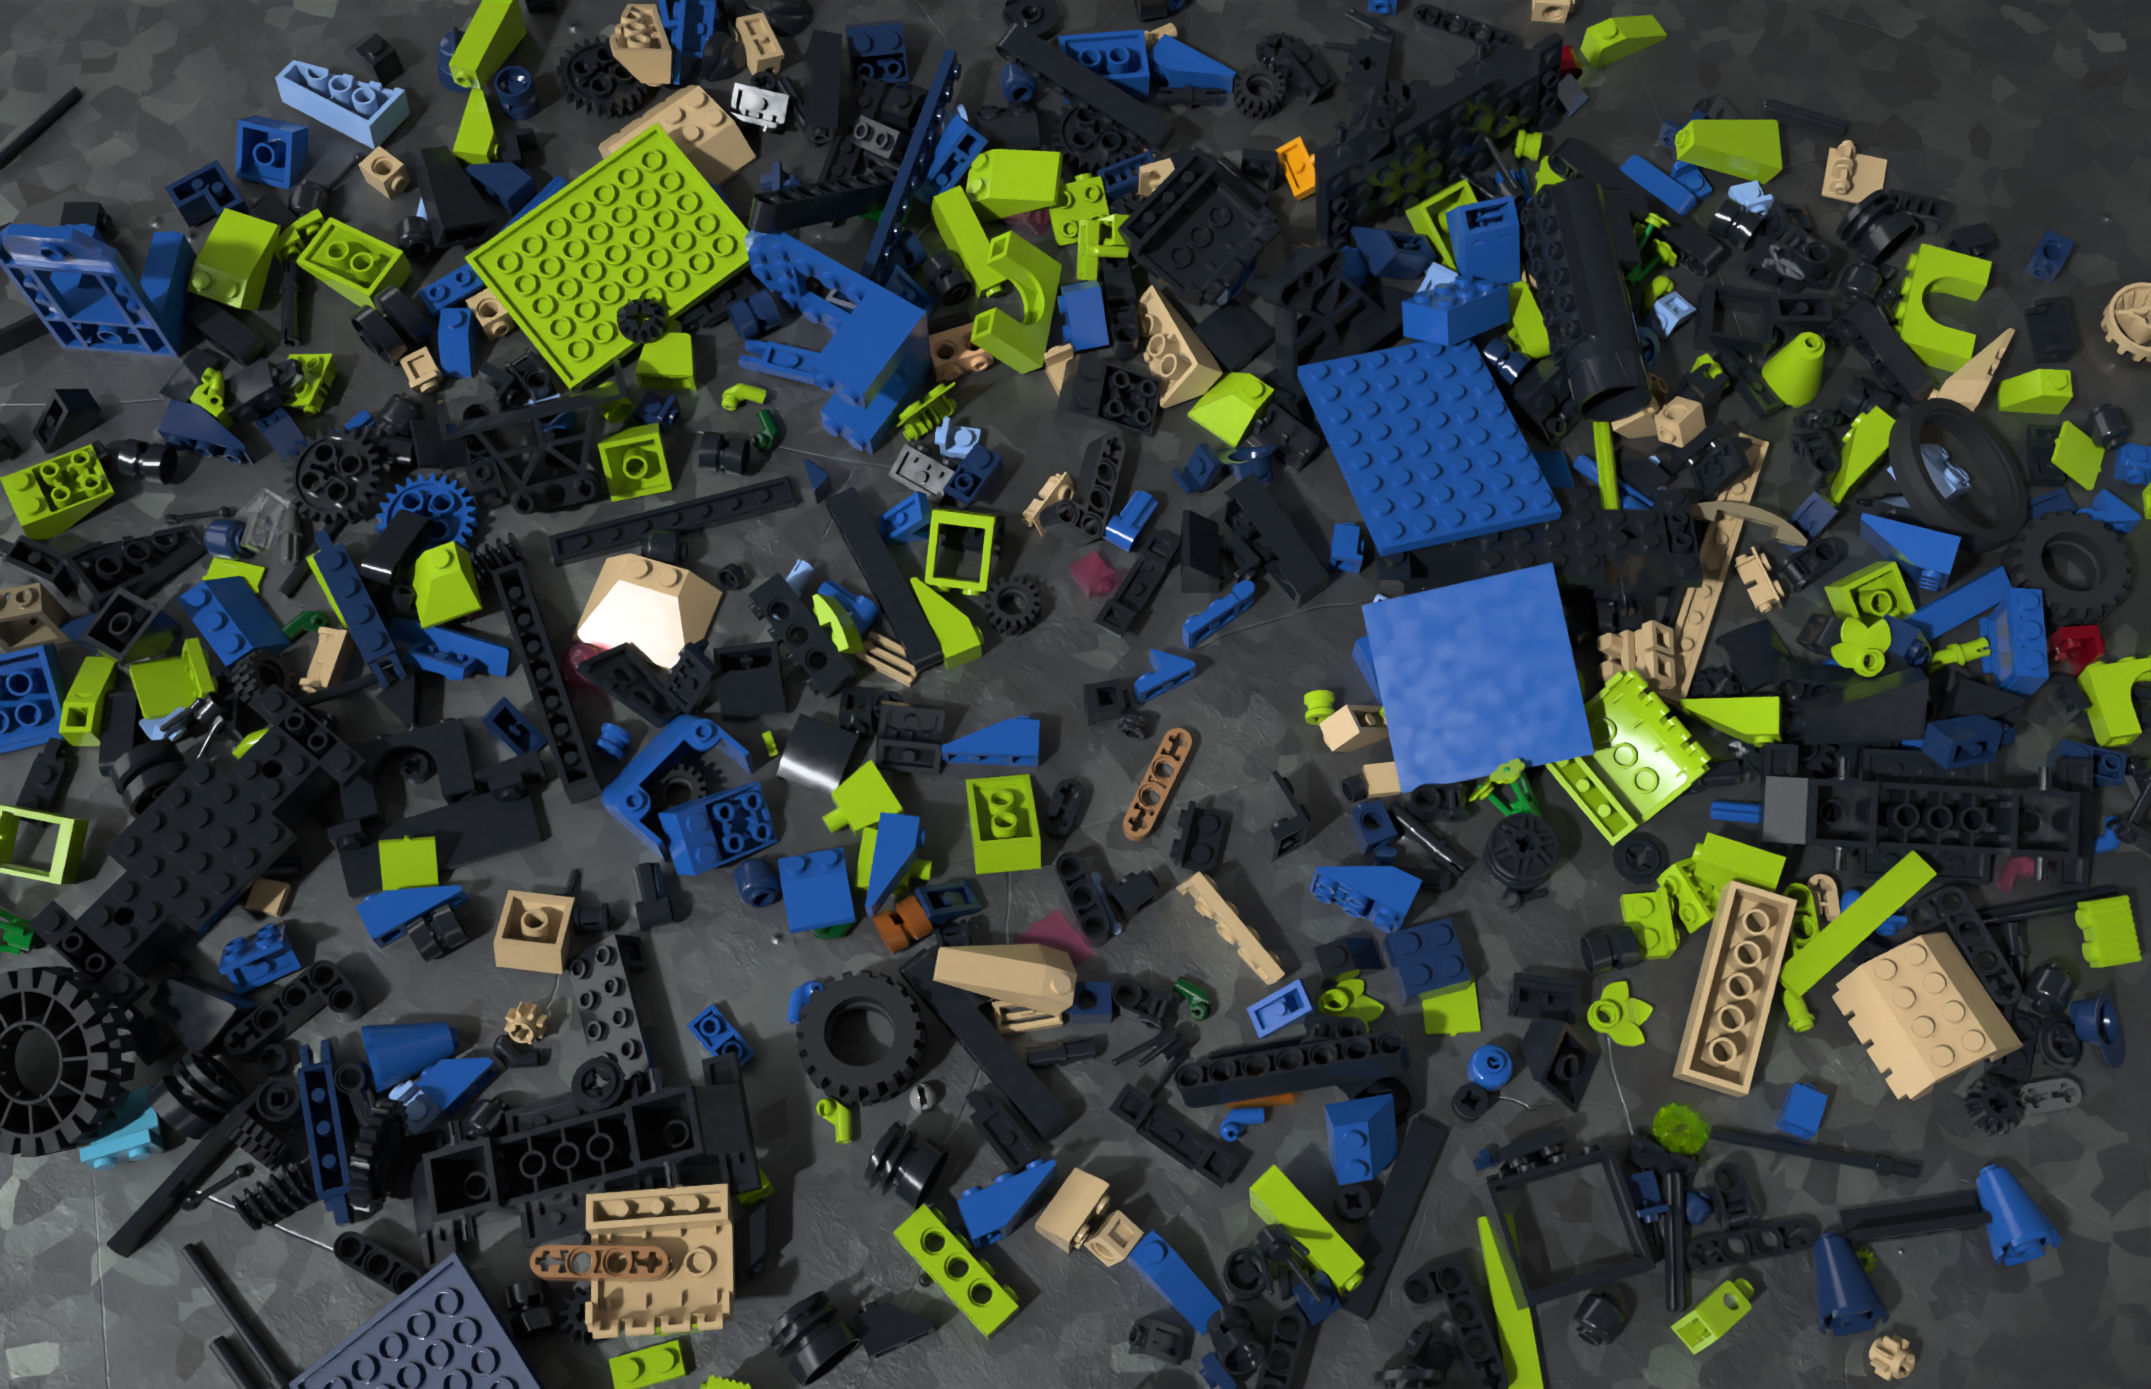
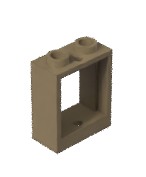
M40 582L0 590V647L6 653L53 642L55 645L71 642L60 630L59 626L70 621L69 613ZM12 594L10 599H6L7 595Z

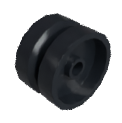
M165 739L153 740L132 748L115 761L109 771V780L116 792L122 796V802L130 815L136 819L189 766L184 763L183 755L172 741Z

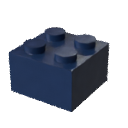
M1451 918L1386 935L1382 947L1402 1007L1465 990L1468 987L1471 977Z

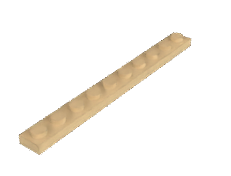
M1739 433L1738 437L1750 438L1752 440L1753 446L1745 452L1751 467L1717 496L1716 501L1749 505L1769 442ZM1716 513L1714 522L1708 523L1699 550L1704 578L1702 587L1686 589L1673 629L1674 655L1670 656V658H1673L1675 661L1676 686L1655 692L1665 703L1681 708L1680 699H1686L1744 520Z

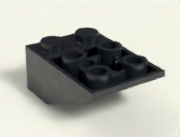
M1080 353L1066 362L1055 418L1087 428L1151 437L1162 379Z

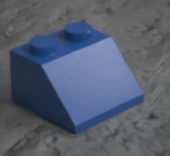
M258 115L239 119L235 177L290 190L307 157L309 127Z
M843 847L778 859L790 934L856 922Z
M1392 1093L1325 1105L1329 1158L1338 1184L1344 1185L1373 1180L1398 1155Z

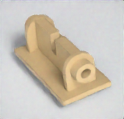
M1064 472L1063 475L1056 474L1055 476H1050L1047 483L1038 493L1040 498L1044 500L1041 501L1034 498L1028 508L1022 513V522L1028 527H1032L1034 524L1041 536H1044L1047 532L1043 529L1039 520L1042 509L1061 499H1073L1075 486L1068 472Z
M1753 546L1751 550L1754 555L1750 557L1747 554L1738 556L1735 559L1737 563L1735 568L1744 585L1754 581L1757 582V585L1747 589L1756 610H1760L1761 614L1767 613L1773 609L1772 605L1778 603L1780 609H1782L1783 606L1780 598L1785 597L1781 586L1777 580L1770 581L1767 572L1772 570L1765 554L1758 555Z

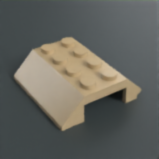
M688 85L686 88L679 89L666 98L665 102H660L643 114L642 118L635 119L622 128L620 133L613 134L600 143L598 147L602 158L605 159L657 122L707 182L711 181L713 184L721 186L757 160L735 121L699 85Z
M1946 932L1920 935L1861 964L1836 984L1839 991L1832 996L1844 1017L1853 1013L1856 1015L1848 1023L1862 1045L1873 1041L1874 1045L1866 1051L1880 1073L1884 1074L1890 1070L1893 1072L1885 1080L1898 1100L1908 1096L1909 1099L1915 1101L1931 1093L1934 1084L1987 1058L1993 1062L2023 1046Z
M728 1183L676 1187L675 1189L661 1188L586 1194V1230L591 1234V1245L656 1246L664 1250L671 1261L669 1273L660 1281H591V1302H585V1324L588 1327V1332H592L593 1339L619 1337L620 1331L624 1329L626 1337L655 1335L657 1327H661L662 1334L691 1332L692 1324H697L698 1331L724 1329L725 1322L732 1321L735 1305L734 1222ZM624 1254L614 1255L609 1261L610 1271L613 1273L624 1271L628 1264L627 1257ZM634 1254L636 1266L633 1273H638L637 1266H647L651 1273H654L655 1268L662 1266L663 1262L659 1261L656 1255H652V1260L649 1262H640L637 1259L638 1254Z

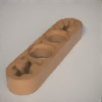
M1173 728L1165 734L1124 817L1123 832L1131 841L1140 842L1149 837L1179 777L1192 747L1191 735L1185 729ZM1180 738L1183 740V746L1178 747L1174 759L1172 756H1169L1172 751L1171 741L1176 742ZM1160 764H1168L1172 767L1173 774L1168 778H1161L1156 774L1155 769ZM1147 791H1155L1160 796V801L1155 805H1147L1143 802L1142 795ZM1140 811L1146 813L1143 818V827L1145 829L1139 828L1135 832L1132 830L1130 822L1136 823L1140 816Z
M544 1245L535 1249L530 1258V1268L538 1277L544 1280L654 1282L665 1278L671 1267V1261L667 1253L656 1246ZM584 1253L591 1255L592 1265L590 1269L583 1273L576 1272L573 1266L575 1258ZM547 1254H550V1257L556 1261H565L567 1272L562 1273L564 1267L561 1265H550L548 1271L545 1272V1269L539 1265V1262L546 1260ZM616 1254H624L628 1260L627 1267L620 1273H613L609 1269V1261ZM634 1254H638L637 1259L640 1262H649L652 1260V1255H656L658 1260L663 1262L662 1266H657L654 1273H651L647 1266H637L638 1273L634 1274L636 1266Z

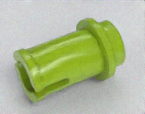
M1788 990L1779 994L1790 1018L1788 1022L1790 1028L1799 1033L1814 1027L1813 1020L1815 1017L1813 1014H1809L1803 996L1796 1000Z

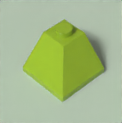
M1224 372L1188 412V417L1233 448H1236L1253 430L1257 419H1262L1266 415L1267 408L1273 401L1274 389L1250 373Z
M659 422L628 428L598 442L612 502L672 490Z
M452 541L424 551L408 570L411 587H413L416 594L415 603L422 629L426 630L483 609L469 553L456 542Z

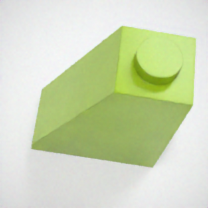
M1707 832L1704 844L1697 842L1691 861L1697 862L1694 875L1720 890L1722 886L1733 880L1775 893L1786 857Z

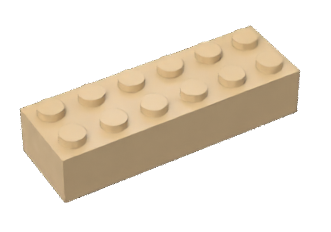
M1733 880L1722 886L1673 1073L1674 1078L1738 1098L1748 1095L1797 900Z

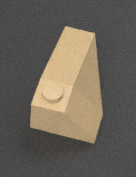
M627 4L621 15L620 24H617L615 27V34L610 36V47L613 56L641 83H646L649 86L670 84L672 51L656 4Z
M1151 285L1135 304L1139 335L1144 337L1146 352L1143 355L1145 362L1149 363L1151 376L1162 379L1158 402L1161 407L1167 408L1204 395L1223 372L1211 352L1155 285Z
M2012 328L2007 329L1949 377L1939 391L1933 389L1927 399H1950L1974 411L1993 377L1992 374L1998 367L2000 358L2004 354L2015 330Z
M1041 944L957 946L939 948L933 981L1057 1016L1073 1005L1077 973L1068 952Z

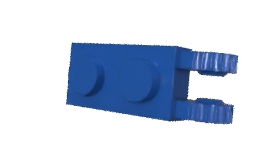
M746 340L745 350L763 357L740 356L738 364L744 369L754 372L760 371L816 385L811 364L820 353L771 341L766 343L758 340Z
M1243 580L1235 584L1232 588V593L1224 598H1218L1213 601L1209 608L1201 614H1195L1188 618L1182 626V642L1189 649H1193L1254 605L1255 585H1253L1251 580Z

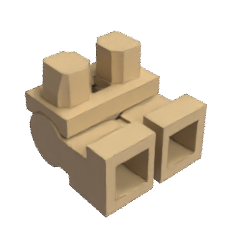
M1650 620L1643 623L1642 629L1635 632L1625 630L1617 634L1606 633L1597 638V649L1604 653V662L1600 663L1598 667V678L1605 681V683L1619 671L1621 672L1625 669L1627 672H1630L1635 668L1649 685L1644 692H1657L1676 686L1675 661L1673 658H1670V656L1674 655L1672 628Z

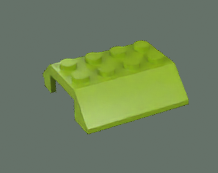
M1635 668L1630 672H1627L1625 669L1621 672L1619 671L1605 683V688L1584 704L1595 754L1544 764L1612 846L1640 828L1710 770L1706 763L1712 759L1697 741L1689 745L1687 740L1692 735L1676 716L1669 720L1665 717L1671 710L1654 691L1648 695L1644 692L1649 685Z

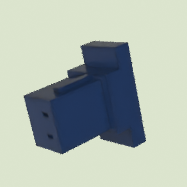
M1488 1148L1478 1151L1476 1160H1473L1476 1171L1496 1165Z

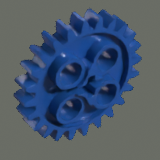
M431 473L429 480H425L422 474H419L418 480L415 483L408 477L406 478V487L403 488L401 485L396 484L395 487L398 491L396 494L386 493L390 501L389 503L383 502L379 504L384 513L376 514L380 524L376 525L375 528L380 535L400 509L429 517L430 513V518L434 521L433 532L414 562L417 561L424 551L452 541L462 548L468 549L469 546L465 539H475L476 536L472 529L479 527L475 518L479 516L476 507H474L476 504L472 496H469L470 494L466 487L461 488L458 480L455 479L450 483L447 475H444L438 481L434 473ZM419 503L416 508L409 509L412 505ZM450 505L447 509L440 510L443 506ZM446 532L444 536L435 538L439 533Z

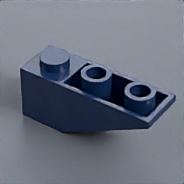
M171 399L158 428V432L165 440L166 445L173 446L177 451H184V449L195 451L199 455L211 458L213 455L223 457L235 464H241V462L254 464L255 460L247 447L201 406Z

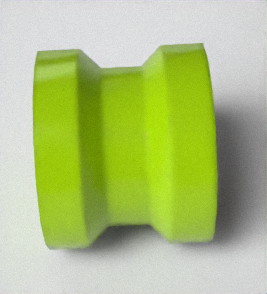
M1519 129L1513 158L1520 159L1523 156L1528 157L1530 161H1537L1542 132L1529 134L1525 130Z
M1316 690L1304 695V704L1308 707V711L1305 713L1306 723L1319 725L1336 712L1333 709V704L1336 701L1334 692Z

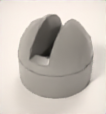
M919 1084L911 1090L909 1100L915 1111L926 1113L935 1107L937 1096L931 1086ZM919 1090H925L927 1100L925 1105L920 1104Z

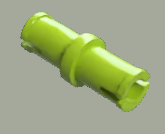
M1984 637L1960 645L1957 643L1949 644L1947 649L1932 653V658L1924 670L1927 674H1932L1935 671L1942 670L1945 664L1952 662L1963 667L1965 662L1989 656L1990 649H1983L1988 647L1989 644Z

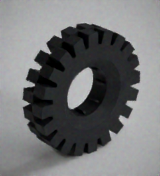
M44 966L17 969V971H7L0 974V1152L8 1155L21 1153V1157H39L77 1149L76 1147L87 1145L98 1138L97 1131L107 1130L118 1116L111 1109L125 1106L130 1091L121 1087L119 1083L134 1079L135 1063L122 1061L121 1053L135 1051L133 1034L119 1036L117 1029L129 1023L122 1007L107 1008L116 997L106 986L93 987L96 978L83 971L73 972V968L63 966ZM34 1026L43 1029L44 1033L49 1034L59 1054L57 1079L49 1092L41 1093L40 1096L26 1089L18 1077L15 1066V1053L19 1040L26 1031L33 1030Z

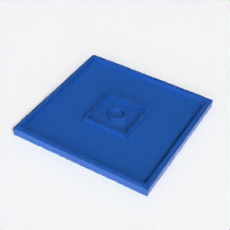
M1553 563L1361 605L1401 793L1412 792L1416 787L1424 784H1448L1490 776L1492 772L1497 770L1499 765L1507 764L1516 758L1525 764V768L1595 754Z

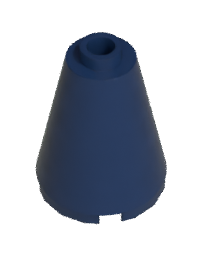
M1837 1232L1825 1233L1819 1236V1241L1813 1245L1816 1323L1821 1334L1826 1335V1329H1833L1835 1336L1857 1334L1874 1329L1873 1321L1882 1318L1883 1324L1887 1322L1890 1317L1888 1308L1848 1238L1839 1236Z

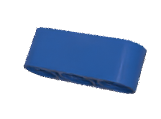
M1631 155L1618 168V170L1684 218L1697 204L1696 198L1689 190L1638 155Z

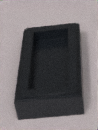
M194 347L159 394L169 402L172 399L193 404L189 398L193 395L195 389L204 383L201 379L203 373L209 367L218 371L222 365L221 361Z

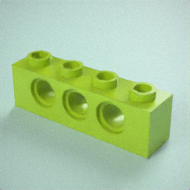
M923 1204L893 1232L894 1237L989 1341L1019 1312V1306L1016 1304L1019 1297L1006 1283L1002 1287L999 1286L992 1278L995 1274L992 1267L982 1257L976 1261L968 1252L972 1248L971 1245L959 1232L953 1236L945 1227L948 1220L936 1207L930 1211ZM933 1236H940L945 1240L944 1247L938 1252H931L926 1248V1242ZM957 1261H962L969 1267L967 1274L961 1278H955L949 1274L950 1266ZM979 1287H987L992 1292L990 1301L985 1304L976 1303L972 1298L974 1291Z

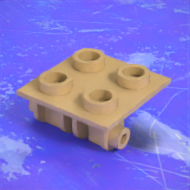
M1850 140L1843 141L1837 149L1829 148L1821 196L1858 204L1874 191L1883 189L1887 160L1855 153L1856 147Z

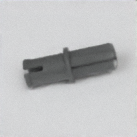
M288 506L280 511L281 531L278 532L277 538L281 542V564L294 567L299 562L300 542L303 540V534L300 532L301 513L299 508Z

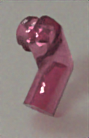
M2026 857L2008 860L1996 887L2003 892H2012L2018 879L2034 876V860Z

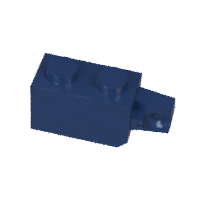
M1983 714L1928 722L1921 751L1946 770L1995 762L1998 747L2013 743L2016 730L2010 728L2005 722L1990 720Z

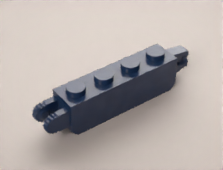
M325 529L313 534L321 549L314 553L313 558L366 664L375 674L382 689L390 686L385 672L382 671V668L393 664V669L401 680L407 678L408 675L400 661L402 656L350 553L341 541L334 544Z
M328 1038L321 1040L320 1048L323 1062L314 1064V1055L309 1044L300 1046L302 1067L298 1068L297 1077L316 1194L319 1201L325 1204L326 1211H333L335 1224L343 1228L355 1224L353 1206L350 1205L351 1198H348L351 1188L347 1187L351 1178V1174H348V1171L350 1170L351 1156L355 1152L346 1107L341 1092L334 1084V1075L340 1066L336 1063L333 1045Z

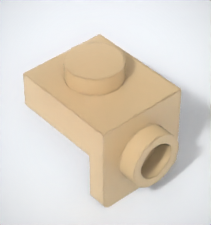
M426 346L399 359L410 381L409 385L416 393L422 392V394L432 392L439 387L438 383L445 380L429 348Z

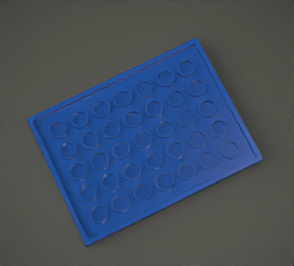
M1471 337L1451 346L1424 341L1298 366L1297 376L1381 557L1560 519L1562 510Z

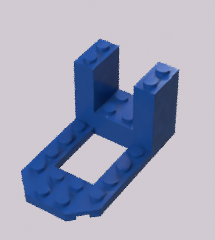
M26 223L24 225L9 224L0 232V266L62 348L179 358L187 330V325L182 320V317L193 307L196 296L195 293L187 291V287L197 255L184 234L176 231H154L139 283L119 251L106 243L96 226L89 224H66V226L46 227L33 223ZM45 271H52L50 278Z
M751 229L744 240L752 273L773 293L784 307L789 310L795 309L799 311L810 322L820 323L834 334L811 364L816 385L824 391L831 390L834 392L820 411L823 428L832 436L837 437L839 435L848 440L849 444L859 451L864 449L873 455L900 419L899 415L909 407L933 375L926 311L784 232L765 234ZM810 274L819 279L825 287L844 293L849 300L858 305L851 314L808 291L804 275L808 276Z

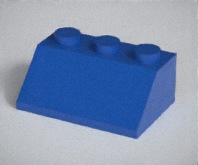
M1143 29L1058 36L1059 50L1133 98L1149 97L1150 75ZM1063 97L1064 104H1069V100Z
M241 576L204 580L176 598L231 673L238 661L256 650L266 648L268 652L272 649L276 651V656L292 645Z

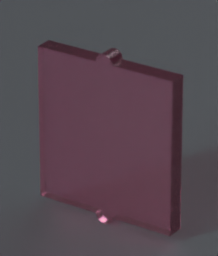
M1057 909L1040 922H1033L1029 930L1013 941L1014 944H1041L1068 952L1074 967L1092 955L1091 951Z

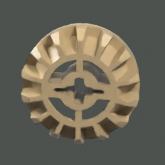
M2133 283L2121 288L2105 307L2101 328L2104 332H2108L2105 339L2109 344L2115 342L2119 344L2117 349L2119 354L2122 355L2129 351L2133 353L2132 360L2140 362L2145 357L2146 361L2151 362V347L2140 345L2151 340V283Z

